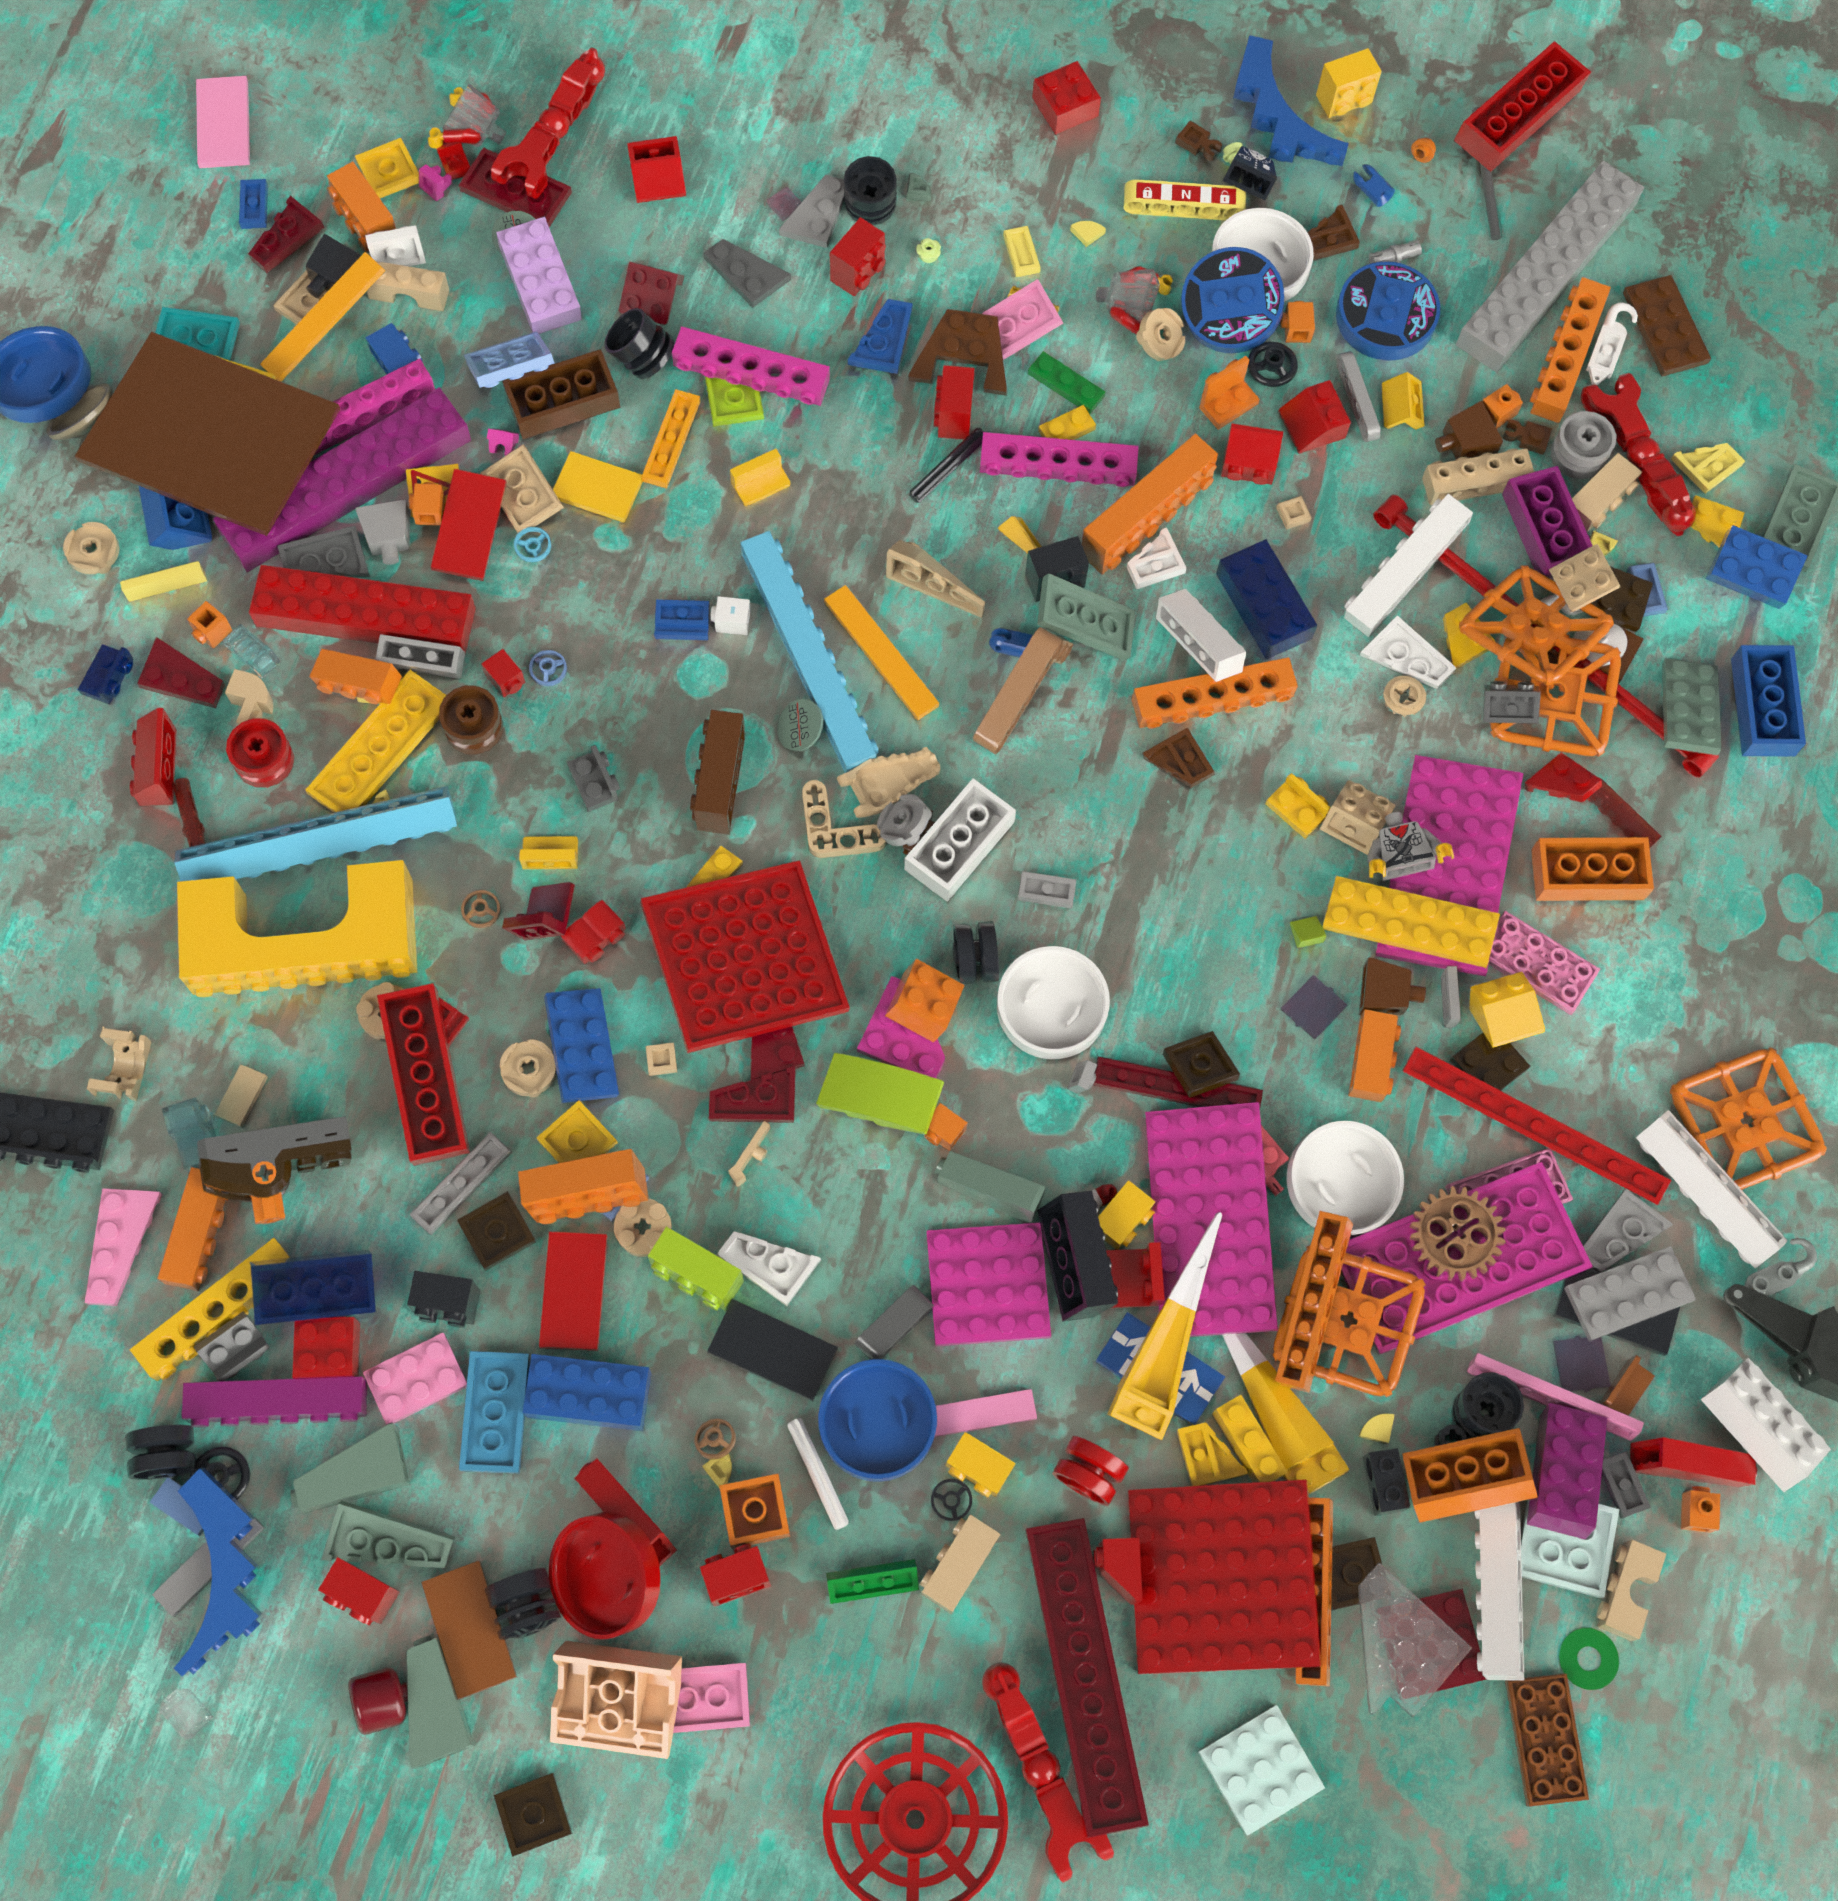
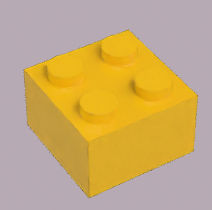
M1369 48L1324 64L1316 97L1328 118L1344 115L1350 110L1366 107L1373 102L1382 71Z

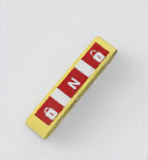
M1130 180L1124 185L1123 207L1130 214L1227 220L1232 215L1246 210V192L1235 186Z

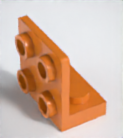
M1247 356L1240 360L1234 359L1224 370L1219 373H1212L1205 380L1199 408L1217 430L1259 404L1260 399L1244 381L1249 364Z

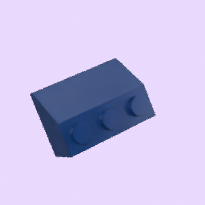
M139 486L150 546L176 550L212 541L207 512Z

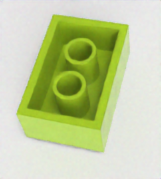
M667 1226L648 1255L654 1275L666 1282L672 1279L679 1284L678 1289L689 1296H693L694 1293L704 1299L702 1302L715 1311L719 1308L726 1311L731 1300L734 1299L744 1282L742 1271Z

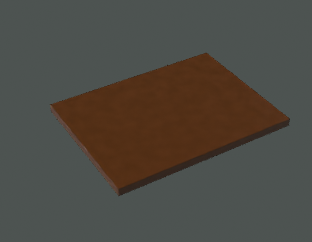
M151 331L74 457L80 463L267 536L339 413L340 406L322 397Z

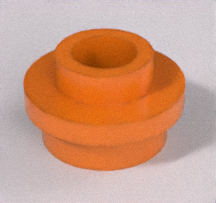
M1419 138L1412 144L1411 152L1419 162L1427 163L1435 156L1436 146L1431 139Z

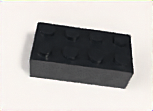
M1092 1191L1061 1194L1038 1209L1037 1212L1062 1322L1093 1318L1118 1304V1289L1113 1282L1111 1260L1106 1252L1104 1244L1105 1234L1100 1227L1098 1204L1094 1200Z

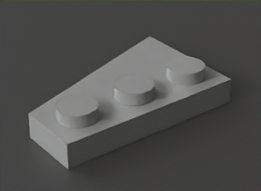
M1625 1189L1583 1244V1247L1593 1266L1592 1269L1602 1272L1673 1224Z

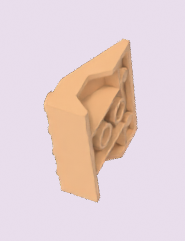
M565 1641L553 1654V1661L558 1665V1689L551 1707L550 1742L668 1759L681 1687L682 1656Z

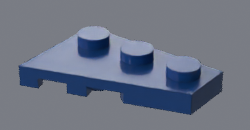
M887 299L873 320L871 328L866 335H863L859 346L848 358V365L898 374L913 303Z

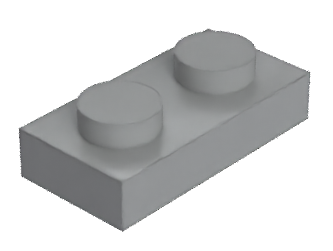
M1022 871L1018 900L1072 909L1076 879Z

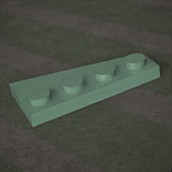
M341 1500L338 1503L321 1560L332 1561L339 1557L347 1560V1562L359 1563L360 1561L377 1562V1564L389 1565L390 1563H400L406 1566L445 1568L455 1536Z

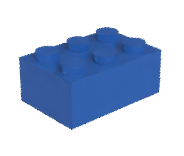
M1732 525L1726 531L1705 579L1780 609L1786 605L1808 555Z

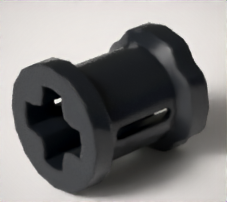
M1447 1425L1435 1435L1434 1444L1439 1446L1450 1443V1441H1445L1447 1435L1455 1439L1456 1442L1466 1440L1467 1437L1464 1430L1458 1425Z

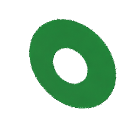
M1593 1628L1577 1629L1570 1633L1561 1645L1559 1654L1560 1665L1564 1674H1567V1678L1574 1685L1587 1690H1597L1607 1686L1615 1678L1619 1668L1618 1651L1612 1640L1603 1632ZM1584 1647H1593L1600 1653L1601 1664L1598 1669L1586 1671L1579 1665L1577 1656Z

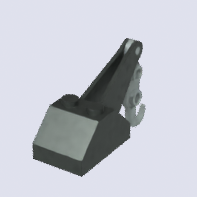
M1803 1238L1791 1239L1790 1244H1799L1806 1249L1807 1257L1800 1262L1782 1261L1757 1271L1747 1277L1744 1286L1734 1284L1724 1291L1723 1297L1729 1306L1740 1313L1789 1355L1787 1362L1790 1365V1375L1799 1383L1801 1388L1838 1402V1313L1835 1307L1832 1306L1815 1315H1810L1768 1297L1794 1285L1804 1272L1814 1267L1817 1260V1252L1811 1242Z

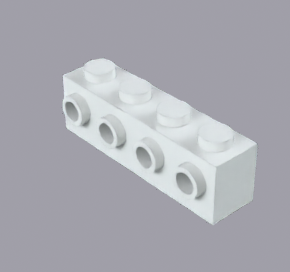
M1186 589L1159 598L1156 619L1215 682L1243 671L1246 657L1244 648L1232 638L1228 631Z

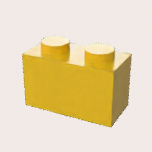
M1129 1180L1098 1216L1100 1227L1105 1234V1241L1115 1250H1118L1122 1245L1128 1247L1137 1236V1233L1134 1232L1140 1223L1145 1226L1155 1214L1151 1210L1155 1201Z
M964 1432L945 1466L950 1468L948 1473L962 1482L964 1479L969 1480L975 1484L973 1487L975 1491L988 1498L990 1494L994 1497L997 1496L1016 1463L967 1432Z

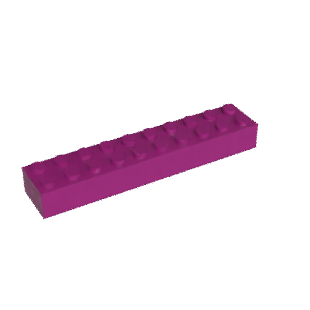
M439 387L311 461L267 536L219 517L213 518V521L246 572H249L280 554L277 545L309 537L357 507L406 480V469L428 467L472 440L468 426Z

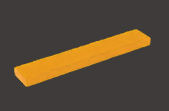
M364 252L260 365L268 373L274 374L276 380L282 382L385 270Z
M846 585L824 598L826 606L917 721L939 707L938 700Z

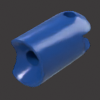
M1362 164L1364 171L1371 179L1365 182L1354 171L1353 181L1377 207H1381L1392 198L1395 190L1371 165Z
M997 628L991 633L989 645L997 653L1020 658L1033 635L1005 628Z

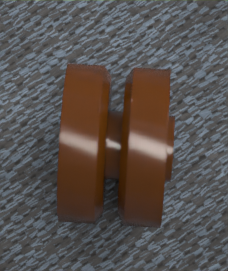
M464 685L453 689L444 697L439 707V719L448 743L455 750L464 754L478 755L489 751L499 742L503 734V720L495 697L488 690L479 686Z

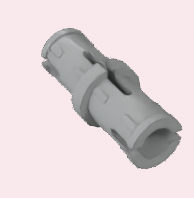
M1417 239L1401 245H1390L1388 249L1370 253L1369 263H1401L1402 260L1421 255V245Z

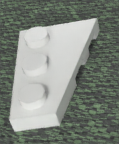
M1396 616L1360 653V656L1405 676L1415 678L1419 682L1438 689L1456 671V667L1399 616Z
M735 1231L717 1253L718 1257L739 1268L742 1271V1275L785 1306H788L821 1261L820 1257L806 1255L787 1247L783 1248Z

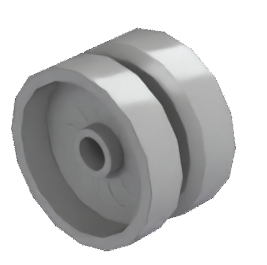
M1582 411L1573 413L1565 419L1551 446V458L1554 465L1558 466L1561 473L1571 478L1586 479L1594 477L1604 467L1616 445V433L1613 425L1605 417L1595 412Z

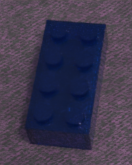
M1267 539L1220 559L1216 575L1266 660L1313 639L1317 623Z
M369 1250L249 1262L255 1325L376 1312L372 1253Z

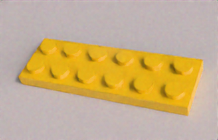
M409 670L400 680L391 703L379 704L305 789L307 794L333 813L365 806L439 721V707L446 694L412 670Z
M1336 876L1323 929L1487 968L1500 914Z

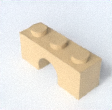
M376 261L385 272L367 290L369 299L394 303L396 294H406L413 297L420 308L444 311L449 293L445 272Z
M1635 1540L1619 1545L1614 1561L1618 1562L1615 1572L1611 1573L1607 1579L1606 1590L1609 1591L1606 1601H1602L1597 1610L1596 1617L1599 1618L1598 1628L1629 1641L1640 1639L1649 1610L1637 1606L1632 1601L1630 1586L1634 1580H1639L1646 1584L1658 1582L1666 1553Z

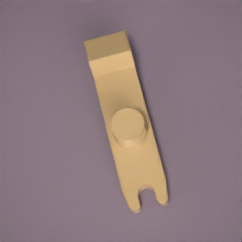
M765 1121L759 1127L735 1166L728 1170L729 1175L735 1181L736 1187L746 1182V1177L742 1171L750 1159L754 1157L761 1162L768 1152L759 1146L771 1128L770 1124Z

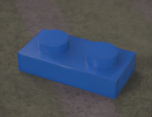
M266 179L240 180L239 224L241 229L267 228L268 184Z

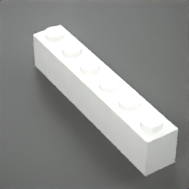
M1447 494L1443 500L1437 499L1429 510L1431 514L1426 519L1421 518L1412 529L1414 533L1409 539L1404 537L1395 548L1397 552L1392 558L1387 556L1378 568L1380 572L1375 577L1371 575L1362 585L1363 591L1358 597L1353 595L1346 603L1344 619L1367 637L1372 635L1470 523L1473 512L1450 494Z
M1669 1110L1636 1137L1643 1151L1652 1155L1658 1161L1663 1173L1672 1177L1678 1183L1682 1194L1687 1198H1691L1697 1204L1702 1216L1711 1220L1717 1226L1719 1234L1737 1248L1739 1256L1744 1262L1757 1268L1780 1250L1788 1241Z
M1519 1501L1475 1511V1518L1480 1519V1531H1475L1476 1549H1480V1561H1476L1475 1570L1476 1578L1481 1579V1591L1476 1592L1477 1609L1481 1610L1482 1622H1477V1639L1482 1640V1653L1478 1652L1477 1666L1478 1671H1482L1483 1676L1487 1680L1524 1681Z

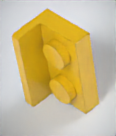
M1292 773L1287 776L1285 782L1265 803L1304 839L1325 820L1331 809L1328 801L1323 796L1316 795L1309 789L1304 779L1296 777Z

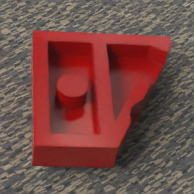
M1562 752L1524 782L1525 790L1533 792L1534 789L1549 791V796L1566 797L1578 802H1584L1602 787V780Z

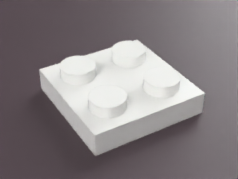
M416 225L403 226L399 229L384 232L378 231L365 235L370 255L375 261L408 267L426 263Z

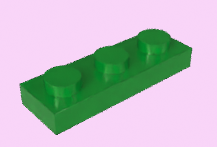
M1044 351L1028 368V375L1077 407L1084 405L1089 414L1094 411L1105 397L1106 391Z
M915 1559L826 1573L830 1604L919 1590Z

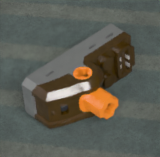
M346 1116L204 1138L197 1141V1154L203 1192L225 1199L252 1203L255 1224H269L285 1219L282 1196L290 1184L291 1170H297L298 1173H307L314 1171L316 1166H321L322 1170L338 1168L350 1164L352 1159V1148ZM264 1175L265 1180L268 1181H262V1178L259 1176Z

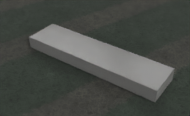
M490 1132L409 1215L432 1235L506 1160L512 1151Z
M256 1518L250 1523L253 1529L241 1541L237 1538L233 1540L242 1550L265 1529ZM207 1541L152 1594L173 1617L212 1581L211 1559Z

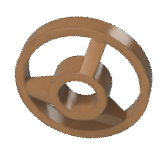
M477 890L465 897L461 905V913L464 920L475 928L491 926L497 921L501 911L497 897L485 890ZM477 895V899L472 903V910L465 916L467 902ZM482 895H488L495 900L497 912L489 908L488 903L482 899ZM484 904L485 909L479 912L475 910L476 906ZM487 914L493 916L489 922L483 924H476L469 920L475 915L478 917H483Z
M712 1419L703 1423L697 1430L694 1439L695 1446L703 1457L707 1459H720L729 1454L736 1442V1434L731 1424L727 1421ZM720 1424L727 1426L731 1430L732 1438L730 1444L724 1441V1436L719 1429ZM713 1425L712 1428H709V1429L705 1432L704 1438L699 1442V1438H700V1435L702 1434V1432H703L707 1427ZM719 1434L716 1440L710 1441L711 1435ZM707 1445L711 1447L721 1445L726 1448L717 1454H707L701 1450V1448Z

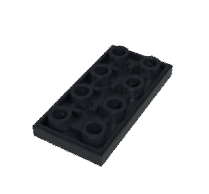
M1590 1268L1564 1279L1553 1317L1581 1326L1564 1288L1602 1272ZM1680 1307L1606 1336L1666 1356L1669 1351Z
M732 1299L707 1353L813 1402L838 1347Z

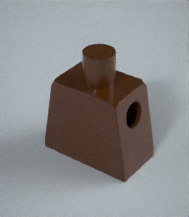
M1482 401L1449 418L1443 429L1444 436L1435 439V445L1439 453L1452 450L1456 459L1461 457H1479L1485 453L1498 454L1503 443Z
M1368 957L1363 965L1359 1015L1361 1016L1365 1009L1392 1015H1403L1408 1009L1409 1001L1424 1003L1426 987L1411 985L1412 972L1410 969Z

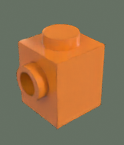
M1294 301L1287 303L1286 310L1283 312L1280 321L1281 328H1285L1286 343H1311L1315 330L1313 302Z
M1505 384L1482 401L1496 428L1517 416L1523 404L1520 395L1515 390H1512L1508 384Z
M433 482L415 484L414 494L410 493L409 509L412 510L416 525L441 526L445 499L442 485Z
M207 601L187 618L193 629L192 636L200 644L203 645L206 642L213 649L233 631L226 617Z
M939 1103L934 1111L927 1134L924 1137L935 1146L940 1144L950 1151L967 1130L968 1122L942 1103Z
M1693 1486L1692 1490L1682 1493L1681 1529L1706 1533L1718 1531L1720 1528V1494L1710 1493V1488Z

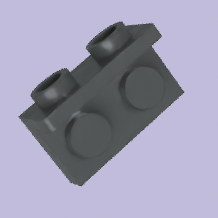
M1492 681L1490 685H1484L1483 722L1539 724L1541 694L1539 686H1534L1533 682L1527 681L1518 682V685H1507V682Z
M596 745L591 746V753L567 762L588 812L618 801L616 791L620 789L615 775L609 776L606 769L610 764L605 752L599 753Z
M243 1311L195 1345L194 1348L212 1370L216 1379L222 1382L234 1377L241 1368L251 1361L259 1359L269 1349V1345Z

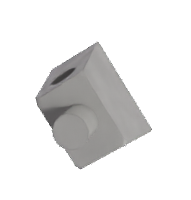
M406 499L357 507L356 512L372 555H382L384 564H396L399 561L398 552L408 550L410 545V511Z

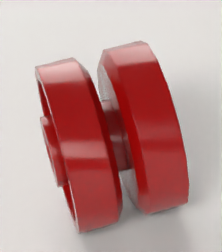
M265 718L249 719L236 726L227 739L226 752L230 763L238 776L251 786L268 788L277 785L288 777L293 768V750L283 730L275 722Z
M1072 1436L1065 1449L1070 1459H1060L1052 1472L1053 1476L1076 1493L1098 1504L1109 1506L1116 1493L1115 1488L1110 1482L1121 1483L1129 1467L1118 1457L1097 1444L1078 1436Z

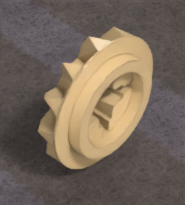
M1409 676L1395 677L1385 686L1383 693L1385 707H1389L1393 714L1398 713L1403 715V717L1411 714L1415 715L1423 708L1426 702V691L1423 685L1415 678ZM1410 690L1408 693L1409 700L1399 703L1400 695Z

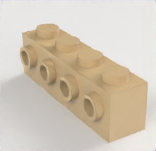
M1509 449L1504 453H1485L1474 458L1461 457L1450 462H1433L1427 465L1422 480L1429 504L1433 505L1437 499L1443 500L1447 494H1450L1458 501L1503 493L1509 479L1532 473L1534 469L1528 449Z

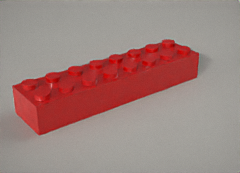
M261 565L249 614L256 627L376 644L379 643L380 635L458 646L462 648L466 655L476 607L472 595L467 593Z

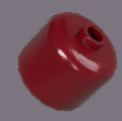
M385 1667L357 1675L348 1681L357 1729L361 1734L368 1735L401 1725L405 1721L406 1708L404 1702H408V1689L406 1683L400 1684L398 1675L393 1668Z

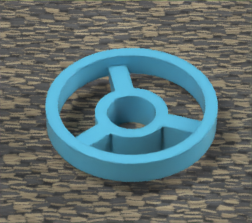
M525 528L515 537V552L519 558L526 562L541 561L550 553V537L541 528ZM528 532L541 533L538 538H529L526 541L519 540L521 536ZM546 537L548 547L542 555L538 556L537 554L541 551V543ZM517 544L524 547L526 552L534 557L530 558L522 555L517 549ZM531 544L538 545L535 549L528 548Z

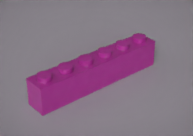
M362 1376L183 1383L181 1419L191 1423L192 1427L197 1428L209 1427V1422H221V1426H238L239 1421H250L251 1425H268L269 1420H280L281 1424H297L299 1419H310L311 1423H327L328 1418L339 1417L341 1422H356L358 1417L367 1416V1381Z

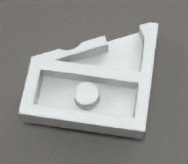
M1164 528L1152 543L1149 542L1140 554L1135 555L1127 563V570L1136 589H1140L1185 574L1186 566L1168 529Z

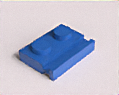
M656 599L655 639L708 640L710 602Z

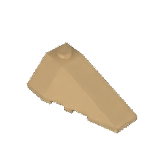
M899 540L889 548L887 552L886 578L978 617H983L985 601L917 544Z

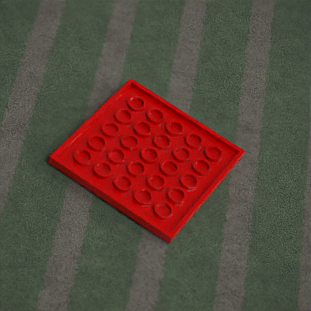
M800 860L641 898V907L687 1053L849 1012L850 1007Z
M1306 1479L1128 1490L1131 1538H1139L1143 1600L1138 1604H1134L1138 1674L1321 1667L1308 1481Z

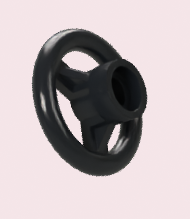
M1264 342L1255 347L1248 356V371L1250 375L1264 386H1283L1289 383L1297 373L1298 361L1296 355L1288 346L1282 343ZM1266 350L1264 359L1261 362H1255L1257 355ZM1285 355L1290 361L1289 372L1283 368ZM1268 370L1275 372L1280 378L1268 379L1259 374L1258 371Z
M215 1447L204 1452L196 1460V1470L191 1472L190 1475L191 1478L200 1468H205L215 1478V1474L218 1471H222L223 1477L218 1482L224 1487L231 1476L241 1472L240 1483L235 1491L231 1493L238 1500L248 1487L250 1468L247 1460L239 1451L230 1447ZM216 1456H228L237 1463L227 1467L220 1462L210 1464L207 1461Z

